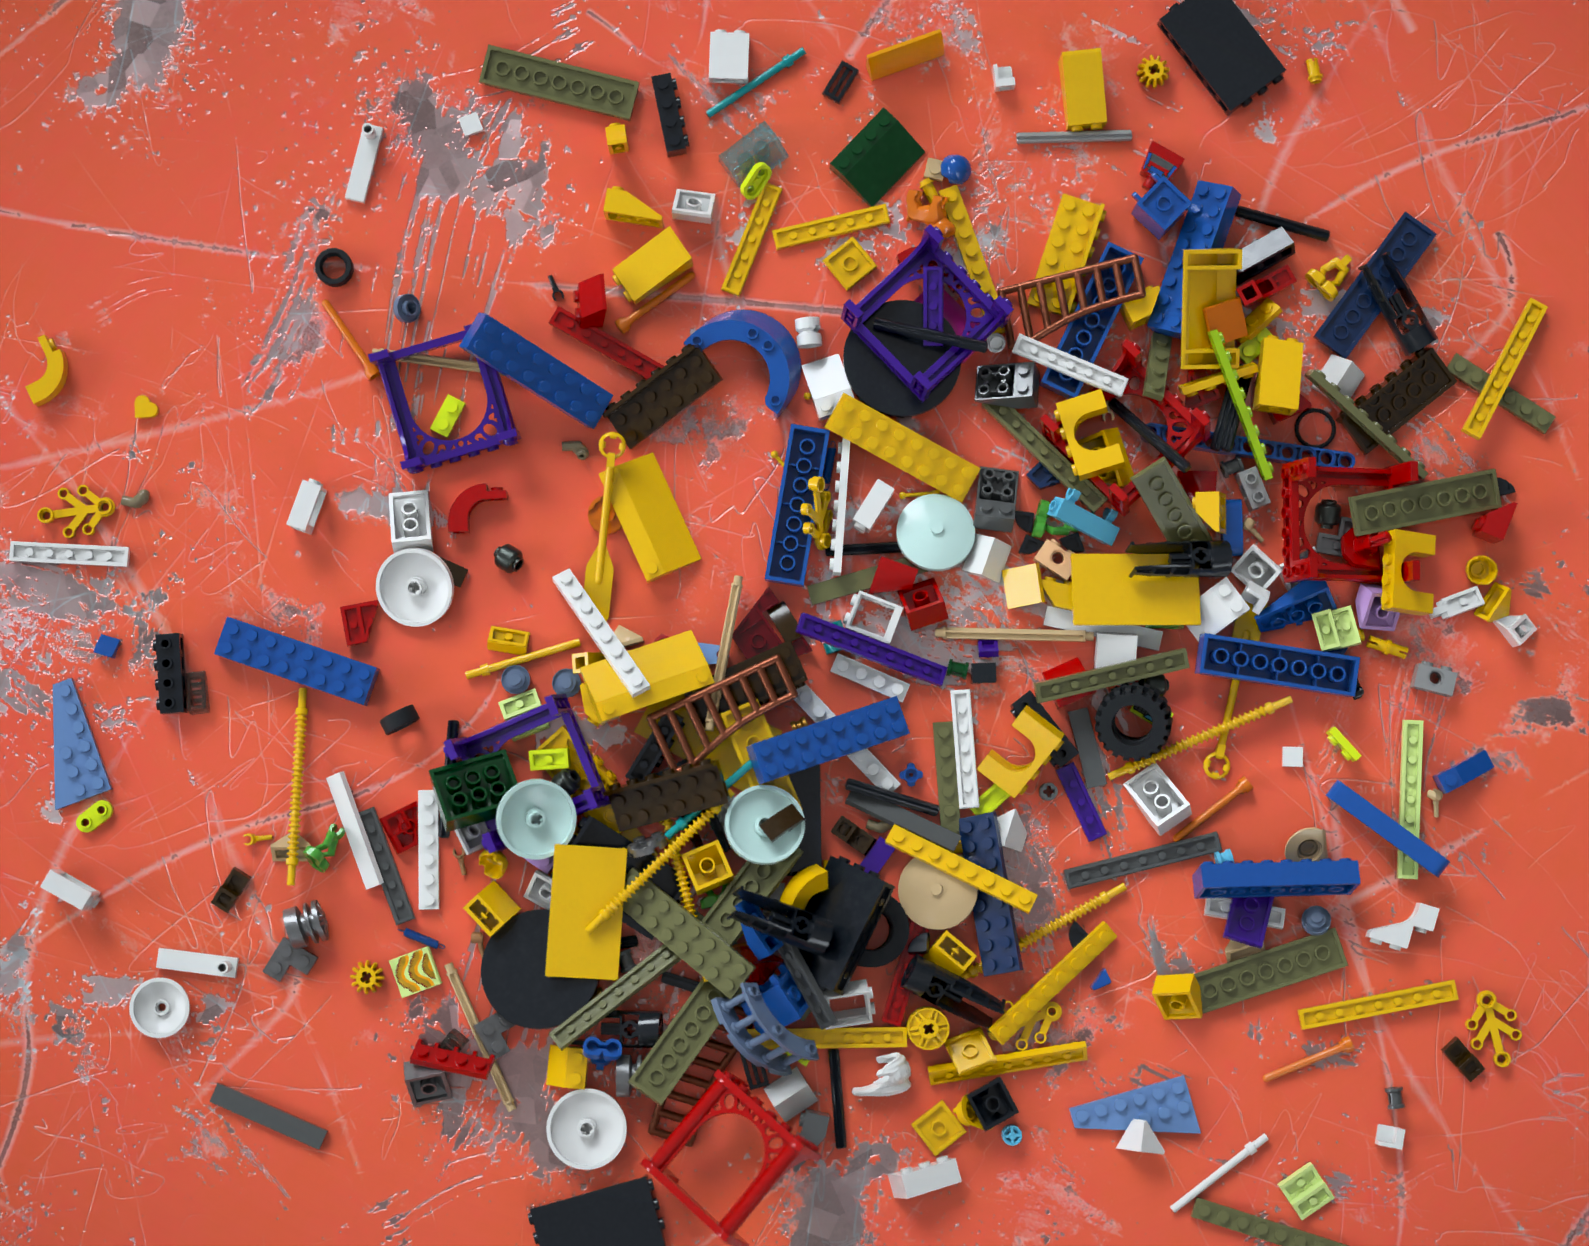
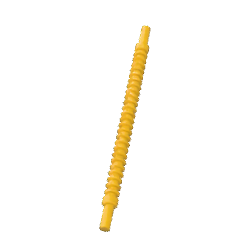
M299 688L298 708L295 710L297 715L295 726L297 728L294 731L297 733L294 734L296 745L293 747L296 750L293 751L295 762L292 763L294 765V768H292L294 773L291 774L294 776V779H291L293 790L290 791L293 795L290 796L292 807L289 808L292 810L289 813L291 824L288 825L291 828L288 830L290 841L287 842L289 844V847H287L289 858H286L288 886H295L296 866L299 864V859L297 858L299 847H297V844H300L298 841L300 830L298 828L301 827L299 816L302 815L299 811L302 810L300 808L302 804L300 799L303 798L300 794L303 793L301 791V788H303L301 782L304 781L301 777L304 776L302 774V771H304L302 766L305 765L302 761L305 759L303 757V754H305L303 749L306 748L303 744L306 743L304 732L307 731L304 728L307 726L305 723L307 718L305 716L308 715V709L306 708L307 688Z
M1287 696L1273 703L1267 702L1264 704V707L1259 706V709L1249 710L1248 714L1244 712L1243 716L1239 714L1238 718L1228 719L1227 723L1223 721L1222 725L1218 723L1217 727L1212 726V729L1202 730L1201 734L1197 732L1196 736L1191 735V738L1181 739L1180 743L1176 741L1175 745L1165 746V749L1161 748V751L1157 754H1152L1151 758L1145 759L1144 757L1141 758V761H1134L1133 763L1129 761L1125 763V766L1111 771L1107 775L1110 780H1113L1127 773L1133 774L1136 769L1140 771L1141 767L1151 766L1152 762L1156 764L1157 760L1161 762L1162 758L1172 757L1171 754L1177 755L1178 751L1182 753L1183 749L1192 748V745L1198 746L1199 742L1203 744L1204 740L1208 742L1209 738L1213 739V736L1219 737L1220 733L1224 735L1225 731L1229 733L1230 729L1234 730V727L1240 728L1241 724L1245 726L1246 722L1250 724L1251 720L1261 719L1260 716L1266 717L1267 713L1271 715L1275 713V710L1293 703L1291 696Z
M729 788L728 793L731 799L735 793ZM723 805L705 809L706 812H702L701 817L697 816V821L693 820V825H688L689 829L685 828V832H681V836H677V840H673V844H669L668 849L664 848V853L660 852V857H655L656 861L652 860V864H648V868H644V872L639 873L640 876L635 877L636 880L631 881V885H627V889H622L623 892L618 893L619 896L614 897L615 900L610 901L611 904L606 905V909L603 908L599 911V915L585 928L586 931L591 934L604 921H608L611 918V914H615L614 911L619 910L620 905L623 906L624 901L628 902V897L632 898L631 894H636L635 891L640 890L639 887L641 885L644 886V882H648V878H652V874H656L657 869L661 870V865L665 866V861L669 862L668 859L670 857L673 858V854H677V850H681V846H685V842H689L690 837L694 838V833L698 834V829L702 830L701 827L703 825L706 826V822H710V818H714V814H718L722 810L721 807Z
M671 819L663 820L664 823L662 825L665 826L663 830L666 832L673 826L672 823L674 821H671ZM675 835L670 840L667 839L670 845L673 844V840H677ZM678 849L677 854L674 853L671 859H673L672 864L675 865L673 870H676L674 875L678 877L676 881H679L677 886H680L679 892L682 893L680 895L683 898L681 903H684L685 906L683 907L697 918L698 915H695L696 909H693L695 904H692L694 899L690 897L692 893H689L691 888L688 887L689 882L686 881L688 876H685V873L687 871L683 869L685 865H682V854L679 853L681 850Z
M1121 883L1107 892L1103 891L1099 893L1098 897L1094 896L1095 899H1089L1088 903L1085 901V904H1080L1079 908L1075 907L1074 911L1069 910L1070 913L1068 914L1065 912V916L1060 915L1059 919L1055 918V921H1050L1049 925L1045 924V927L1040 926V930L1035 929L1034 933L1030 932V935H1025L1024 939L1021 937L1020 941H1018L1020 951H1022L1023 947L1027 948V945L1032 946V942L1037 943L1038 939L1042 940L1043 936L1047 937L1048 933L1052 934V931L1057 932V928L1062 929V925L1067 926L1068 922L1072 923L1073 919L1076 921L1077 917H1082V914L1087 915V911L1092 912L1091 909L1093 908L1096 910V906L1099 905L1101 907L1102 903L1107 904L1111 898L1127 890L1124 883ZM976 962L975 966H969L960 977L967 980L970 977L975 978L979 972L983 973L982 962L979 964Z

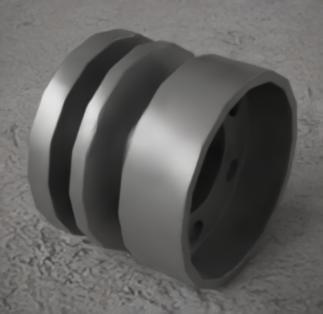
M317 900L311 901V908L308 903H304L302 914L297 906L283 910L286 932L295 950L307 947L309 945V936L314 943H319V936L322 941L329 940L327 918Z
M621 1055L617 1060V1097H630L634 1087L628 1081L642 1063V1055H638L636 1064H632L631 1055ZM636 1089L637 1097H641V1092Z

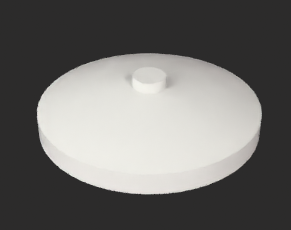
M406 548L392 554L381 565L376 578V594L381 607L389 617L406 626L420 627L435 622L447 612L454 596V581L450 569L438 555L422 548Z
M593 1088L573 1090L560 1098L550 1111L546 1126L547 1139L554 1154L568 1166L583 1170L596 1169L608 1164L621 1151L627 1135L626 1117L619 1103L609 1094Z

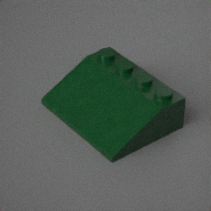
M883 107L830 162V169L870 207H873L925 153V150L901 123Z
M505 749L429 770L438 809L446 832L496 819L501 799L509 789L518 784Z

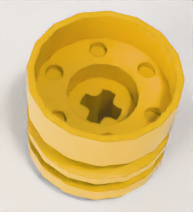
M923 1006L910 1014L907 1020V1033L910 1040L917 1047L924 1050H933L946 1042L949 1035V1023L940 1010L932 1006ZM925 1024H933L931 1027L933 1029V1032L931 1033L928 1031L927 1033H924L925 1029L923 1026Z

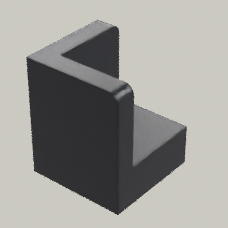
M996 663L971 664V684L996 682Z

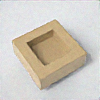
M928 157L923 178L930 177L931 180L942 182L944 177L941 174L942 160Z

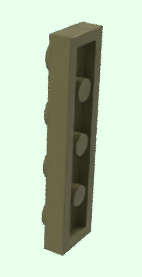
M1153 332L1142 396L1162 401L1165 392L1172 337Z

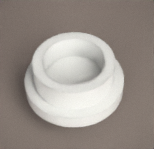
M999 333L991 334L986 340L988 342V349L991 352L998 353L1005 348L1006 340Z

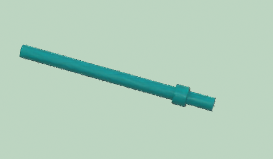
M803 47L791 55L787 54L781 58L782 61L707 110V116L711 118L785 67L789 68L792 66L794 61L806 54Z
M750 760L725 781L727 789L753 768ZM703 810L686 814L683 818L677 819L675 821L676 824L664 833L665 836L670 840L680 830L683 831L687 828L688 823Z

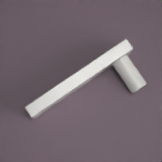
M364 123L362 126L345 199L365 204L384 131L383 127L370 123Z
M159 948L156 968L236 978L239 958Z

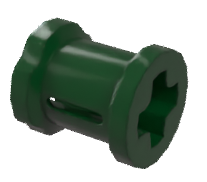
M949 659L946 676L954 675L966 680L969 662L964 664Z

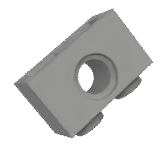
M1256 466L1239 472L1234 476L1249 512L1271 503Z
M1422 661L1421 664H1415L1410 688L1450 697L1453 695L1458 673L1452 672L1453 668L1446 666L1436 668L1433 667V663ZM1432 673H1435L1438 676V682L1436 684L1432 683L1430 680V675Z

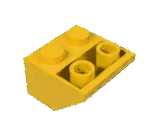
M1153 285L1146 287V296L1144 298L1122 303L1119 311L1129 331L1148 322L1160 291L1159 285L1154 288Z
M495 880L463 907L489 937H492L521 910Z
M944 930L929 948V954H924L923 958L958 976H961L977 957L947 930Z

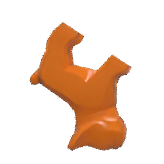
M910 189L906 198L908 213L906 221L913 220L925 223L928 226L930 224L933 227L936 226L942 231L944 239L953 236L956 227L947 219L945 204L948 202L949 197L934 195L931 205L923 206L920 200L923 196V191Z

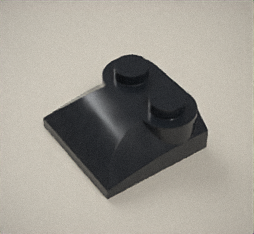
M1001 1077L987 1082L966 1095L984 1131L1019 1113Z

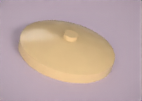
M913 858L902 871L898 884V895L901 906L911 920L928 929L944 930L959 925L971 914L977 902L978 889Z

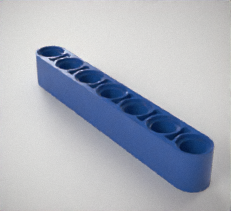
M1338 779L1327 792L1326 796L1436 877L1439 878L1449 865V860Z

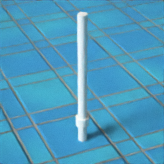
M1263 1133L1253 1142L1247 1143L1242 1151L1176 1201L1170 1208L1176 1213L1247 1156L1255 1154L1258 1151L1257 1149L1267 1142L1269 1138Z

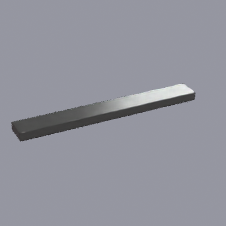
M1216 831L1065 869L1063 872L1067 888L1072 889L1222 851Z

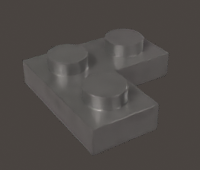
M1340 517L1338 535L1319 532L1316 541L1317 553L1343 557L1341 553V537L1353 528L1352 518Z
M283 937L262 972L281 982L290 965L308 975L318 957L304 948L295 950L290 940Z
M498 1012L473 1026L489 1057L492 1054L497 1059L510 1051L501 1033L515 1026V1024L505 1019Z

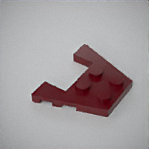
M769 587L733 632L732 639L746 659L782 644V641L763 615L764 612L779 603ZM803 636L792 643L797 656L813 651Z

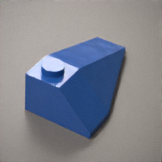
M1304 580L1254 618L1260 632L1282 629L1288 624L1303 625L1304 621L1313 620L1311 614L1328 609L1335 610L1337 607L1326 581Z

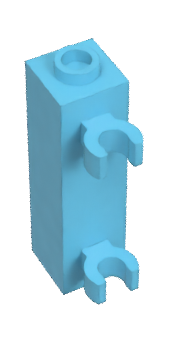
M1068 488L1065 499L1055 496L1049 505L1047 515L1102 544L1113 545L1120 530L1119 527L1112 524L1118 515L1117 511L1106 507L1103 512V518L1094 515L1075 504L1081 492L1072 488Z

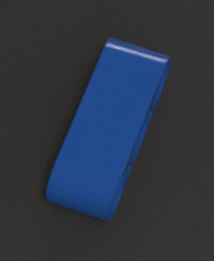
M1226 499V534H1221V540H1226L1230 543L1232 556L1243 555L1241 499Z

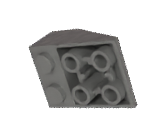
M1035 362L977 366L975 402L1016 409L1038 408L1040 372Z
M980 466L973 526L979 529L1012 533L1015 520L1019 471Z
M805 1109V1113L801 1112L799 1126L802 1127L801 1133L797 1132L796 1135L799 1134L818 1147L826 1137L830 1119L829 1113ZM805 1161L793 1167V1172H797Z

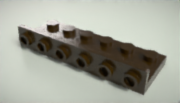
M699 344L686 345L681 349L682 353L676 357L674 355L666 361V366L662 369L658 367L652 371V376L649 379L639 381L635 385L636 389L632 392L630 390L620 396L621 400L619 402H613L607 406L606 412L603 413L604 418L608 417L618 433L624 437L629 449L636 447L723 380Z
M1423 347L1417 350L1411 360L1403 361L1396 372L1388 373L1381 384L1373 385L1366 396L1362 395L1354 401V405L1358 409L1361 408L1369 414L1368 418L1372 422L1376 421L1383 427L1382 431L1386 435L1393 434L1457 382L1432 347ZM1341 411L1339 413L1340 416L1336 421L1344 426L1363 454H1368L1379 445L1345 412Z
M791 640L727 668L725 678L778 654L781 656L796 689L805 686V681L808 680ZM776 664L765 668L777 697L779 698L787 694V688ZM758 673L746 677L760 706L770 702ZM739 681L728 686L737 706L749 702ZM691 691V692L685 693L684 695H685V697H687V696H689V695H691V694H693V693H695V692H692V691ZM723 693L721 694L718 710L721 719V713L730 710ZM701 698L692 704L705 729L708 708L704 699Z
M711 758L699 761V765L693 766L692 763L681 766V769L677 771L674 768L662 771V775L656 776V773L644 776V780L638 781V778L626 781L627 784L620 786V783L608 786L609 789L603 793L604 796L609 797L619 832L731 802L718 759L711 761Z

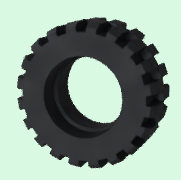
M1133 682L1132 685L1123 683L1120 687L1115 686L1109 694L1106 693L1096 713L1095 731L1098 732L1099 742L1104 743L1103 747L1106 751H1113V756H1123V760L1129 761V758H1134V761H1141L1142 757H1145V759L1151 758L1153 753L1157 754L1161 751L1162 746H1165L1171 732L1173 717H1171L1172 710L1167 705V699L1165 696L1161 697L1160 691L1156 688L1154 690L1150 689V685L1146 683L1144 686L1139 685V682ZM1134 705L1145 709L1153 721L1150 732L1142 737H1129L1123 734L1115 724V716L1121 708Z

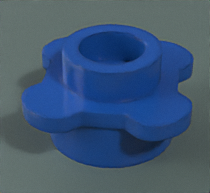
M909 763L907 768L899 773V777L904 779L908 786L913 787L915 782L923 777V772L918 771L913 763Z

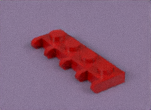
M418 1039L410 1057V1063L487 1080L496 1056L491 1054L488 1059L478 1057V1051H473L472 1055L460 1053L459 1047H454L453 1051L441 1049L440 1043L436 1042L434 1047L423 1045V1039Z

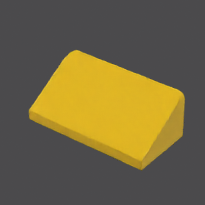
M491 626L487 649L524 655L527 653L530 632Z

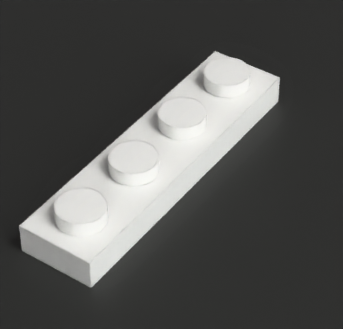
M839 653L830 670L834 674L890 698L897 696L898 701L903 703L910 684Z
M1206 898L1204 916L1227 920L1231 899ZM1272 906L1267 927L1282 930L1286 909Z

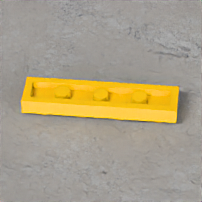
M1254 362L1241 365L1236 369L1239 378L1242 377L1243 379L1251 378L1254 376V373L1259 372L1258 366ZM1222 372L1178 385V388L1182 395L1190 397L1198 394L1197 391L1213 390L1217 388L1216 385L1221 383L1226 385Z

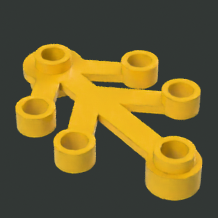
M814 476L809 479L808 488L813 491L815 510L811 504L803 503L800 511L802 515H808L817 524V529L814 528V523L805 522L803 524V533L811 534L814 537V543L818 550H825L831 545V535L828 533V529L833 519V511L827 509L831 500V492L823 491L825 488L823 477Z
M80 485L77 488V493L82 497H87L95 504L86 506L74 497L69 489L60 488L57 493L58 497L68 501L74 508L53 511L50 508L43 507L38 511L37 517L39 521L49 524L56 518L75 516L69 526L63 529L64 537L71 539L75 537L76 529L85 517L90 513H95L90 522L82 527V532L85 535L91 536L95 533V527L100 520L114 513L115 503L108 497L99 498L90 491L88 486ZM85 487L87 492L81 494V489ZM64 490L67 491L66 497L61 496V493ZM104 504L109 505V509L106 511L103 510ZM48 512H49V513H50V518H49V519H45V518H44L45 513H48ZM88 526L92 527V531L90 533L86 532V528ZM68 529L72 530V534L70 536H67L66 531Z
M1483 990L1476 997L1478 1007L1472 1017L1465 1021V1027L1468 1030H1476L1478 1028V1021L1484 1012L1487 1020L1476 1038L1471 1039L1470 1046L1475 1050L1482 1049L1483 1042L1490 1031L1495 1049L1493 1061L1499 1067H1506L1510 1064L1511 1057L1503 1050L1498 1029L1508 1034L1509 1038L1515 1041L1521 1039L1522 1033L1519 1029L1512 1028L1495 1018L1493 1009L1503 1014L1504 1018L1508 1021H1514L1517 1018V1013L1515 1010L1508 1009L1499 1004L1493 992ZM1487 996L1489 998V1002L1487 1004H1484L1483 998ZM1509 1011L1513 1013V1017L1511 1019L1507 1017V1013ZM1470 1021H1474L1475 1026L1473 1028L1469 1027ZM1514 1031L1518 1032L1517 1038H1513L1512 1033ZM1476 1040L1480 1042V1045L1477 1048L1474 1047L1473 1044ZM1503 1055V1062L1498 1061V1056Z
M1006 1001V1003L1011 1004V1007L1013 1006L1011 1001ZM1048 1002L1040 1009V1012L1036 1013L1024 1025L1025 1028L1022 1035L1015 1044L1018 1050L1023 1051L1028 1047L1027 1041L1034 1025L1042 1019L1044 1020L1040 1031L1034 1035V1040L1040 1044L1046 1041V1033L1051 1022L1057 1021L1062 1014V1009L1058 1003ZM1050 1008H1054L1056 1011L1053 1016L1048 1013ZM988 1032L989 1038L997 1041L995 1037ZM1038 1034L1044 1035L1043 1041L1037 1040ZM1019 1041L1025 1042L1024 1048L1018 1047Z

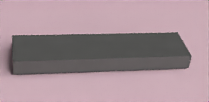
M1088 708L1067 712L1077 751L1079 752L1078 755L1087 789L1107 784Z

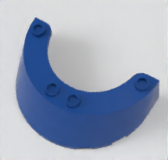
M733 310L719 314L703 324L683 343L684 347L688 344H699L702 350L712 344L725 340L741 341L755 348L762 355L769 369L770 383L765 403L774 412V417L777 419L789 405L798 389L801 377V358L797 344L789 331L780 322L764 313L753 310Z

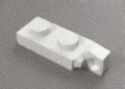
M1474 586L1442 598L1439 602H1436L1437 607L1433 608V614H1429L1430 619L1439 616L1442 619H1448L1483 606L1485 602L1478 586Z

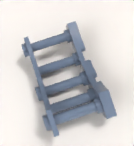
M741 983L743 993L732 999L716 997L711 1000L720 1025L723 1024L729 1033L726 1036L734 1047L755 1066H762L768 1069V1072L771 1074L788 1076L792 1074L790 1064L802 1058L813 1061L819 1060L815 1041L796 1036L782 1026L765 1004L757 983ZM746 1001L752 1014L739 1020L734 1007ZM757 1021L765 1033L753 1038L745 1027ZM772 1039L780 1047L771 1051L762 1046L761 1043ZM789 1052V1053H791L792 1055L788 1056L787 1054H784V1053Z

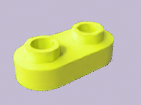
M756 163L741 184L740 192L745 198L752 200L758 197L769 181L772 170L766 163Z
M106 800L94 803L78 816L76 820L77 828L87 833L94 831L112 816L114 811L112 804ZM101 806L105 808V812L103 814L99 812V808ZM85 819L89 820L88 826H84L83 821Z

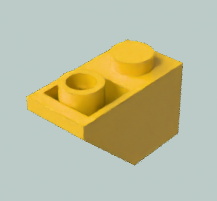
M1052 577L1042 579L1044 594L1051 605L1056 608L1073 611L1072 582L1064 581V583H1058Z

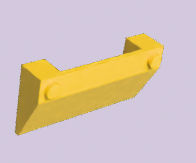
M1210 248L1183 250L1180 369H1220L1214 350L1210 346L1203 308L1236 297V269H1242V249ZM1235 340L1224 343L1225 351L1228 350L1232 358L1230 362L1232 369H1238L1240 349L1234 347Z
M652 452L614 466L611 503L647 583L701 560L654 453ZM606 471L599 473L603 486L605 484Z
M692 630L627 651L650 684L649 690L634 698L606 659L579 668L599 725L617 719L621 715L691 691L695 692L715 683L708 663Z

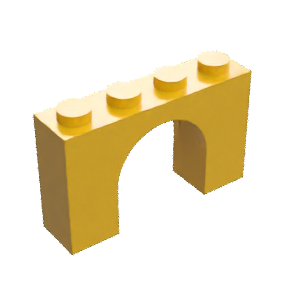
M1101 389L1056 403L1057 410H1054L1057 422L1061 421L1063 428H1060L1062 439H1067L1069 445L1065 447L1068 458L1073 457L1074 464L1071 465L1074 476L1078 475L1080 481L1126 467L1119 443L1099 450H1088L1080 446L1075 439L1076 430L1083 421L1108 413Z
M1399 529L1387 531L1392 536V540L1384 545L1381 610L1419 616L1433 614L1434 594L1410 589L1402 578L1401 566L1407 555L1423 558L1435 555L1436 535Z
M1027 705L1014 720L1012 726L1033 743L1035 759L1026 765H1014L991 749L977 768L979 772L1013 798L1018 793L1022 795L1029 787L1026 783L1030 779L1035 780L1040 773L1039 767L1042 764L1046 766L1052 758L1051 752L1053 750L1058 751L1064 743L1062 741L1064 733Z

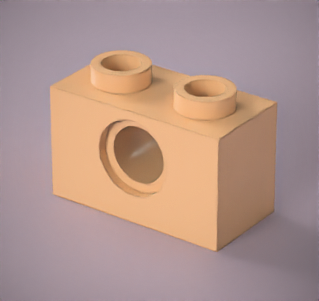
M1047 539L1033 561L1039 563L1040 566L1061 580L1067 581L1071 575L1070 554L1075 553L1071 550L1066 552L1060 548L1061 544L1054 539H1051V541ZM1054 554L1061 555L1062 563H1054L1052 556Z

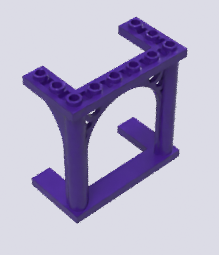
M931 224L924 229L921 242L917 248L858 304L855 305L849 299L844 304L841 319L922 402L973 350L952 346L926 372L922 373L919 370L913 376L862 323L902 286L911 281L923 279V274H919L917 271L921 270V265L928 266L930 261H935L938 266L944 267V273H948V277H944V283L957 292L964 304L966 324L961 336L985 341L999 327L1003 328L1008 323L1014 310L1012 303L1007 298H1002L999 295L994 300L990 294H985L980 289V284L975 279L971 280L966 275L967 271L961 265L957 266L953 262L954 259L951 254L941 249L944 240L942 231ZM959 284V286L961 287V289H957V288H956V285ZM972 298L971 301L976 303L971 305L968 303V299ZM980 308L985 314L981 318H976L970 312L972 309ZM971 322L980 323L978 326L975 324L974 328L970 326Z
M472 324L464 326V331L393 352L385 349L368 354L370 362L379 368L404 451L405 460L400 462L402 470L410 474L423 472V468L431 466V469L443 466L442 462L447 460L450 463L460 461L461 456L468 455L469 458L480 455L481 450L487 449L488 452L499 449L498 445H515L518 443L517 440L521 439L520 432L516 429L499 372L478 358L476 359L487 393V409L482 422L472 433L456 440H440L423 432L412 418L395 361L462 342ZM494 413V419L497 418L498 422L489 420V415ZM486 424H491L496 427L497 433L493 436L488 435L484 432L483 428ZM481 433L486 440L478 438L479 441H477L475 435ZM417 435H422L424 439L418 445ZM432 441L434 443V450L431 454L425 455L423 447L425 443ZM463 441V446H459L458 442ZM444 444L446 446L445 451L441 449L439 454H437L438 446Z
M566 694L549 695L544 698L546 704L471 737L453 738L443 742L445 745L443 750L447 758L450 757V760L462 759L464 761L475 758L479 753L489 754L490 752L484 749V747L489 749L490 746H493V752L499 751L513 737L562 716L591 785V788L584 790L583 794L572 798L576 815L578 816L589 810L611 804L609 797L604 796L603 792L606 789ZM496 819L485 821L487 828L491 829V831L482 834L484 849L488 850L489 853L507 849L498 834Z

